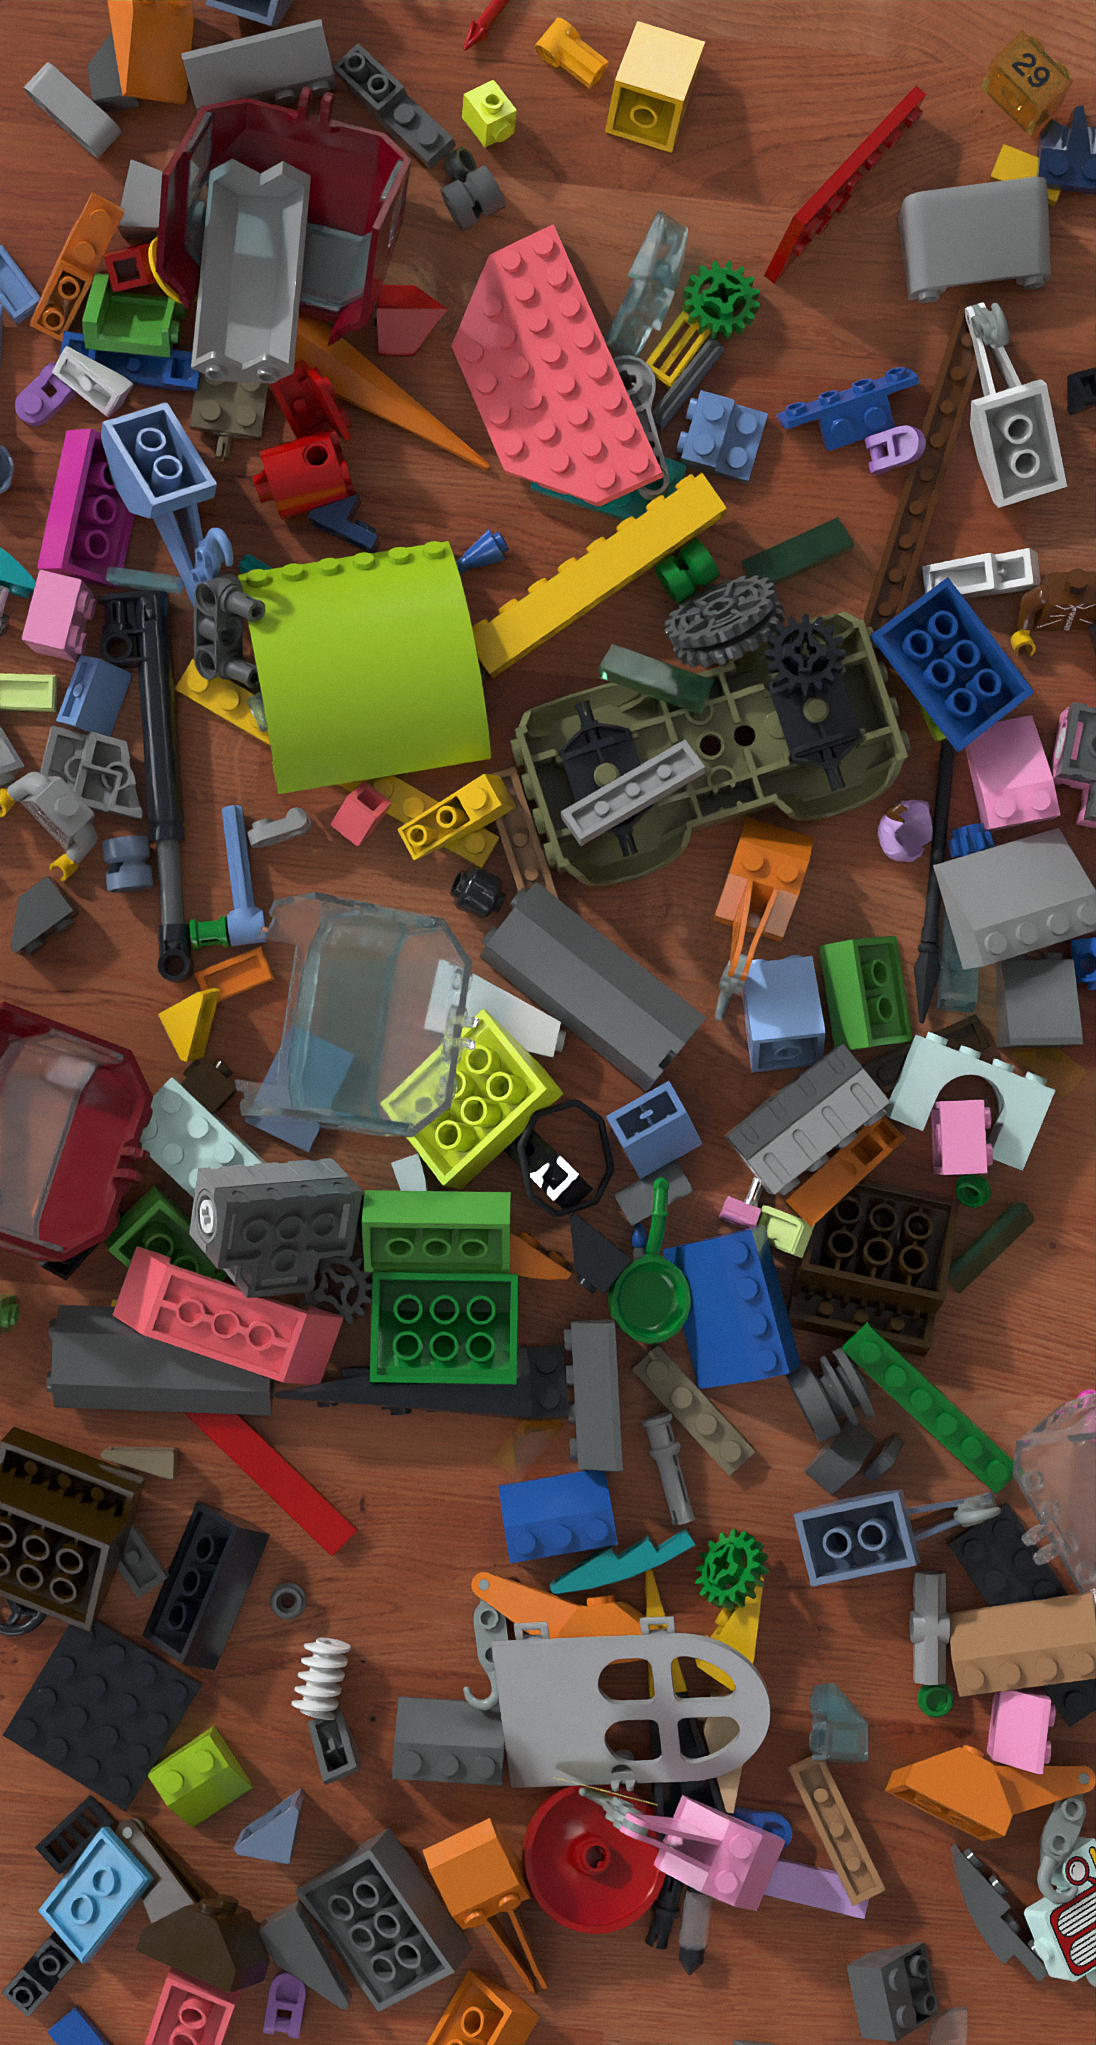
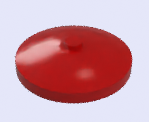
M611 1784L587 1785L614 1792L612 1791ZM620 1785L619 1790L614 1792L642 1799L634 1792L627 1791L625 1787ZM566 1786L552 1794L542 1803L527 1827L522 1847V1868L526 1884L531 1896L541 1910L552 1920L566 1928L587 1934H603L620 1930L639 1919L654 1903L662 1888L666 1873L653 1865L658 1854V1848L634 1839L614 1827V1823L605 1818L607 1812L603 1809V1806L579 1794V1789L587 1786ZM594 1789L633 1804V1808L642 1812V1815L653 1816V1810L646 1802ZM649 1829L647 1835L656 1838L655 1831Z

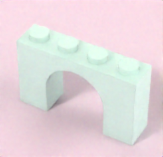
M930 1032L927 1033L926 1038L915 1035L889 1099L890 1103L887 1104L885 1109L887 1112L885 1116L923 1131L935 1100L944 1085L952 1079L963 1075L981 1076L992 1086L998 1101L997 1117L986 1144L991 1143L994 1160L1023 1171L1055 1093L1054 1089L1045 1086L1048 1079L1028 1071L1025 1078L1012 1073L1015 1067L995 1058L991 1065L979 1060L980 1052L961 1045L959 1051L946 1047L948 1039Z

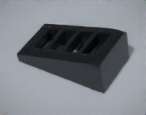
M89 1795L35 1848L58 1874H61L84 1852L102 1827H110L114 1821L95 1799ZM86 1808L101 1823L97 1829L82 1814ZM75 1819L90 1833L86 1839L71 1824ZM64 1829L79 1844L75 1849L60 1835ZM54 1839L68 1854L64 1860L49 1845Z

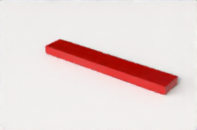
M183 1412L329 1555L333 1556L358 1530L240 1414Z

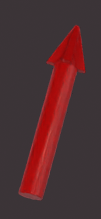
M492 0L476 22L471 20L463 46L464 51L487 38L485 35L488 32L487 30L510 0Z

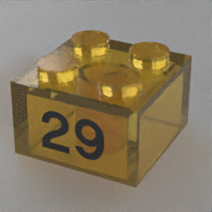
M1022 30L992 59L981 89L1031 137L1061 107L1073 79L1070 77V73L1065 65L1059 61L1055 62L1045 52L1043 44L1036 37H1029Z

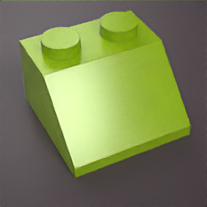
M215 1725L156 1763L148 1774L149 1779L167 1807L191 1828L254 1787Z

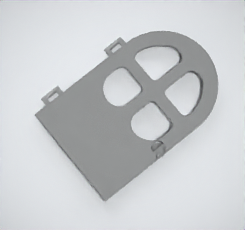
M674 1616L640 1618L642 1635L550 1639L548 1622L514 1623L516 1640L492 1641L491 1643L511 1788L611 1784L612 1791L616 1792L619 1790L620 1784H626L627 1791H632L636 1783L700 1781L724 1775L750 1759L766 1736L770 1722V1699L766 1684L756 1667L731 1646L706 1636L676 1633ZM667 1624V1629L649 1630V1625ZM523 1630H540L541 1635H524ZM687 1656L714 1664L733 1679L735 1690L731 1695L723 1697L680 1698L674 1692L671 1661L676 1657ZM628 1658L645 1659L652 1666L655 1696L648 1700L623 1701L611 1699L599 1687V1675L614 1660ZM725 1716L735 1719L739 1724L740 1729L737 1736L721 1750L701 1758H688L681 1753L678 1730L679 1720L683 1718ZM649 1719L656 1721L659 1726L662 1755L654 1760L634 1761L633 1754L628 1750L621 1749L614 1752L609 1747L605 1738L607 1729L618 1721Z

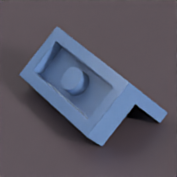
M80 655L56 722L89 733L92 731L110 737L132 674L100 658Z

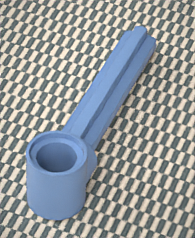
M239 805L226 806L222 809V818L234 910L227 914L231 946L267 942L264 912L261 908L255 907L243 808Z

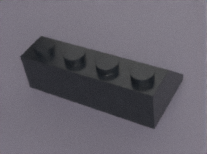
M197 1501L168 1573L170 1576L165 1579L142 1636L182 1665L215 1670L270 1534L250 1521L204 1502Z

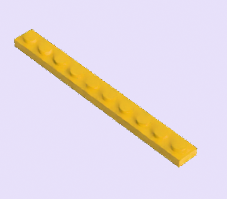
M192 659L175 687V691L270 746L263 700L228 679L224 680L220 677H215L208 680L203 678L196 669L194 659ZM393 775L337 784L351 793L363 781L367 782L392 802L386 814L403 824L408 823L439 803ZM481 828L444 846V848L483 869L500 837L485 828Z

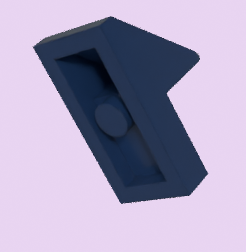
M359 495L313 509L308 515L312 526L367 553H376L380 545L378 535L374 534L375 528L360 520H357L355 524L352 523L361 504Z

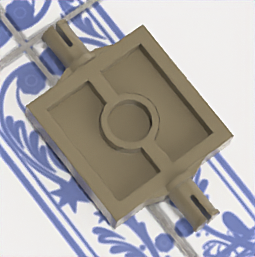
M201 373L198 391H195L190 429L208 432L218 438L215 458L222 460L223 447L225 446L224 460H230L232 440L247 438L261 441L269 387L267 383L214 381Z

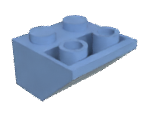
M670 1081L605 1116L640 1179L703 1144Z

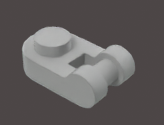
M296 807L288 811L286 818L274 822L272 818L254 822L252 824L253 829L247 832L251 847L261 848L304 835L312 829L313 824L310 816L302 808Z

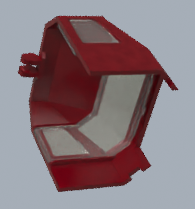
M4 1001L0 1002V1250L38 1262L66 1261L109 1238L110 1233L116 1229L119 1223L120 1213L118 1208L121 1198L127 1194L131 1183L139 1184L142 1182L144 1175L137 1170L131 1169L136 1160L146 1162L150 1157V1152L142 1149V1143L139 1141L143 1129L148 1126L152 1118L153 1109L150 1106L153 1095L132 1050Z

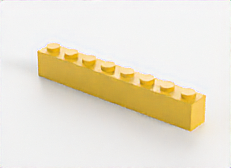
M701 473L697 477L691 474L676 484L675 488L677 491L667 498L661 495L652 500L645 507L647 509L646 513L637 519L634 516H630L616 527L618 531L607 540L603 536L591 543L586 548L589 553L579 560L572 557L557 568L559 574L549 581L546 578H542L528 588L529 595L519 602L514 598L504 604L498 610L500 615L492 621L488 622L487 619H484L474 625L472 630L477 656L491 677L495 678L652 568L654 564L672 554L727 515V508L704 474Z

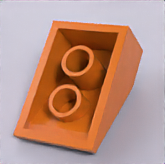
M107 0L122 96L181 105L186 103L188 78L181 53L191 51L194 15L191 0Z

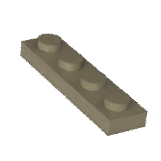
M658 1344L631 1368L728 1476L756 1452Z

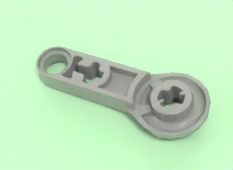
M631 355L617 356L613 358L620 377H627L629 382H635L631 384V389L626 391L664 476L662 478L663 486L658 490L651 491L645 486L637 489L644 499L652 501L661 495L665 496L669 488V474L651 412L656 390L655 375L651 367L642 359Z

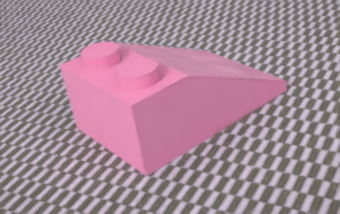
M1032 715L996 722L965 747L980 822L984 823L985 831L991 830V832L1050 821L1061 815L1053 777Z

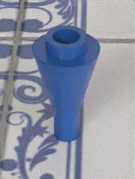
M488 529L464 553L463 557L456 560L459 575L471 568L476 569L507 560L505 552L510 549L499 531L493 534Z

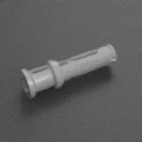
M665 1412L646 1417L640 1423L642 1427H646L651 1446L648 1450L649 1456L656 1460L672 1524L681 1525L695 1520V1515L690 1504L683 1472L679 1463L680 1442L675 1441L670 1423L673 1416L671 1412Z

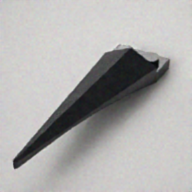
M563 1345L517 1347V1385L370 1382V1375L278 1391L274 1394L276 1398L286 1400L408 1408L525 1421L568 1419Z

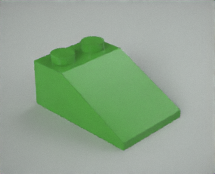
M156 1185L119 1219L116 1229L110 1233L109 1238L105 1239L108 1251L128 1268L138 1246L170 1257V1264L221 1282L228 1276L223 1269L216 1268L190 1236L191 1218Z

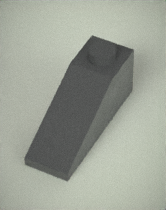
M300 1900L293 1902L261 1921L258 1931L268 1955H271L275 1964L342 2010L350 2007L352 1993Z

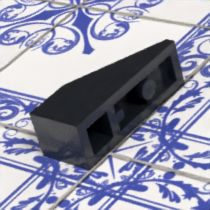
M532 1130L524 1147L531 1179L562 1209L580 1203L593 1188L536 1131ZM523 1132L504 1149L520 1168L521 1164L517 1147Z

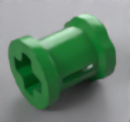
M220 916L219 920L204 922L191 919L190 937L193 950L197 951L201 950V947L223 945L224 948L230 947L227 916Z

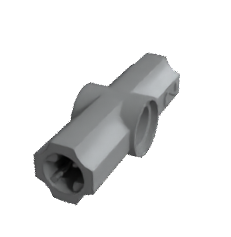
M913 1571V1610L910 1611L909 1618L910 1640L913 1643V1681L924 1685L946 1683V1644H949L950 1618L948 1611H946V1573L944 1571Z

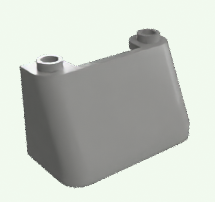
M1029 177L921 191L911 194L903 200L897 222L908 301L918 299L919 303L935 302L940 299L939 295L944 293L947 287L1016 279V284L1023 285L1026 290H1033L1043 287L1050 280L1049 211L1045 178Z

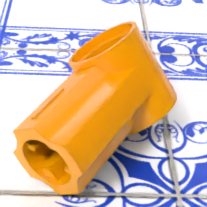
M556 18L534 46L538 55L545 62L555 68L561 66L589 89L598 83L608 67V60L583 42L578 31L562 18Z

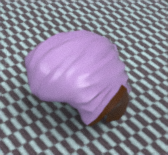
M902 800L901 802H896L884 812L885 814L878 825L879 843L884 853L890 859L899 862H913L916 858L925 854L926 849L922 847L929 844L932 839L933 826L929 813V804L923 800Z

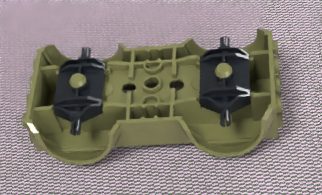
M847 612L821 616L823 617V628H827L832 624L835 626L833 638L842 636L843 644L837 649L846 651L844 660L837 661L843 665L842 673L836 674L832 672L835 678L834 684L830 686L823 682L822 693L819 694L815 691L814 687L808 688L807 696L802 695L800 687H796L790 694L788 693V683L786 681L779 686L775 684L778 672L769 674L767 671V666L774 661L765 659V651L774 648H771L767 641L760 643V648L757 650L745 652L744 656L739 659H729L728 664L647 689L637 679L629 678L580 691L526 711L522 716L519 728L515 729L516 739L510 740L511 749L517 766L524 765L526 774L521 775L527 799H535L537 808L533 809V818L538 833H546L549 842L543 844L549 868L557 867L559 875L568 872L583 884L590 886L620 884L649 875L675 861L684 853L693 832L775 806L791 819L797 821L820 820L854 810L882 795L898 777L903 762L908 758L907 752L911 751V746L906 731H900L896 721V717L900 716L894 696H888L884 684L888 682L885 665L882 661L877 662L873 649L877 648V645L870 637L874 633L872 627L866 628L863 619L858 620ZM817 618L810 619L809 622L815 623ZM776 632L772 633V636L779 637ZM799 634L789 638L785 644H791L799 637ZM812 634L820 644H826L821 638ZM804 642L803 650H801L804 668H807V660L810 657L806 642ZM784 666L790 673L798 676V673L791 666ZM819 666L812 672V676L819 674L826 666ZM749 726L753 729L755 740L751 745L740 746L736 743L734 732L738 727ZM709 736L716 738L721 746L719 753L714 756L705 755L700 749V742L703 738ZM685 739L705 766V774L580 846L562 820L561 811Z

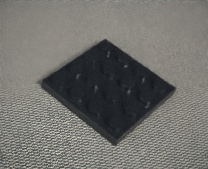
M98 1618L90 1632L69 1624L3 1736L126 1811L203 1682Z

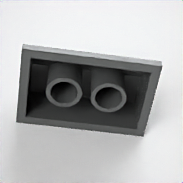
M398 1697L392 1779L502 1786L504 1733L499 1704L489 1710H478L471 1706L467 1700Z

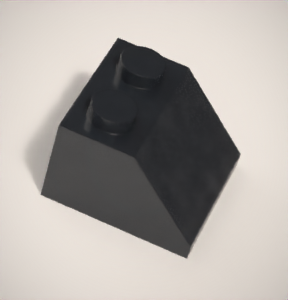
M573 1212L569 1218L575 1271L579 1273L576 1281L592 1294L597 1289L604 1294L628 1265L631 1258L577 1213Z

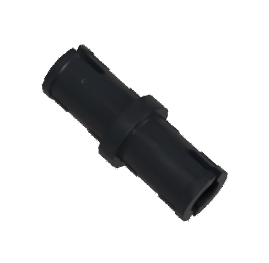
M668 1874L665 1875L657 1900L651 1905L653 1915L648 1934L645 1938V1943L653 1947L659 1933L656 1949L662 1950L667 1949L674 1919L679 1917L680 1908L678 1903L684 1885L683 1882L675 1879L672 1886L673 1877Z

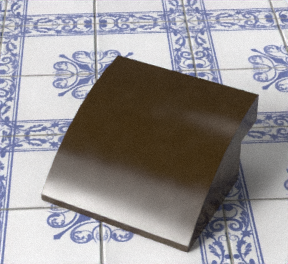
M862 1179L815 1223L803 1258L797 1256L787 1305L791 1328L849 1340L868 1322L899 1352L925 1357L931 1348L935 1315L945 1301L960 1200Z
M13 1427L0 1443V1596L90 1632L108 1594L124 1552L146 1478Z

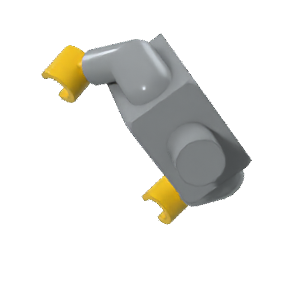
M30 772L7 789L0 788V806L2 807L0 817L5 816L15 802L19 801L66 850V854H63L50 864L49 870L52 871L56 867L61 868L64 874L60 879L62 882L78 870V863L83 860L97 843L98 834L93 826L95 814L60 777L44 776L39 772Z

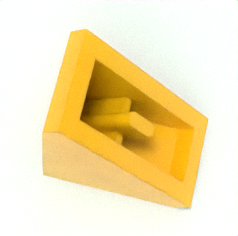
M211 988L197 992L158 1014L180 1060L189 1062L204 1057L220 994L219 989Z

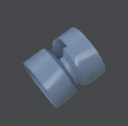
M147 836L117 837L101 842L103 860L110 865V868L105 872L107 892H133L154 887L152 867L146 864V860L150 857Z

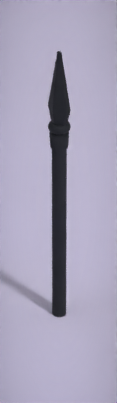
M941 741L925 918L920 938L922 944L918 946L920 953L914 965L918 1014L921 1024L925 1022L940 972L937 957L940 948L936 944H939L938 923L941 891L933 865L943 863L945 860L955 748L949 741Z

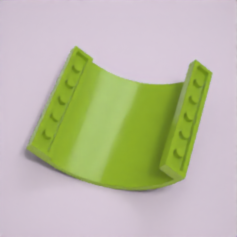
M432 541L420 546L395 547L388 551L376 553L362 552L350 557L338 559L325 558L319 562L306 564L292 563L280 568L268 570L254 569L248 573L238 574V579L241 582L244 593L252 598L263 601L266 608L264 616L259 621H248L261 688L278 794L491 759L486 706L477 650L461 578L449 541Z

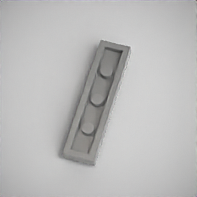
M684 739L562 810L561 818L577 842L582 846L705 774V766Z

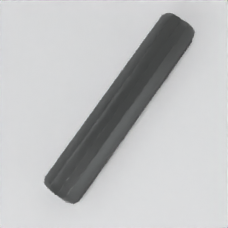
M711 338L708 339L654 408L652 416L657 429L663 430L721 357L724 347L718 341Z

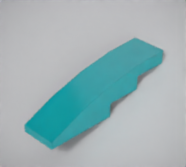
M684 1528L657 1547H655L648 1535L618 1555L612 1546L603 1547L550 1582V1590L553 1594L592 1589L628 1579L659 1566L695 1546L694 1539L688 1530Z

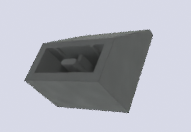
M915 1942L868 1952L846 1965L862 2038L897 2042L939 2015L938 2001L935 1995L930 1963L924 1942Z

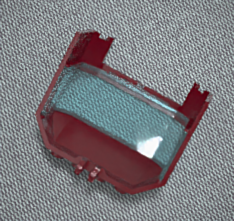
M305 86L300 95L298 111L249 98L202 106L162 173L156 272L165 283L169 281L181 295L179 300L189 311L199 291L210 171L234 159L261 174L284 161L311 176L299 314L335 323L329 336L328 346L339 341L341 336L352 330L357 331L366 326L379 299L403 224L412 160L385 133L331 120L334 105V94L326 92L322 97L320 116L309 114L313 90Z

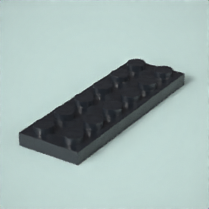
M1007 1503L999 1507L1001 1509L999 1515L984 1520L983 1523L968 1527L946 1542L989 1607L1069 1596ZM1096 1679L1042 1686L1069 1727L1096 1710Z

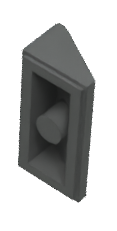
M676 1159L613 1194L631 1226L651 1216V1211H653V1183L657 1178L664 1177L668 1180L670 1189H668L667 1206L694 1192Z

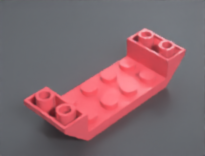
M138 1246L136 1247L113 1312L114 1317L142 1335L283 1383L306 1385L321 1383L344 1318L343 1316L309 1305L308 1311L265 1296L246 1298L236 1286L170 1264V1257Z

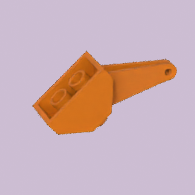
M488 1818L422 1850L429 1871L451 1916L464 1930L466 1928H476L484 1924L522 1978L529 1993L533 1996L537 1994L534 1980L522 1957L495 1916L499 1912H508L536 1979L543 1990L549 1988L546 1976L535 1955L518 1910L521 1902L530 1898L529 1889L524 1878L522 1861L492 1820Z

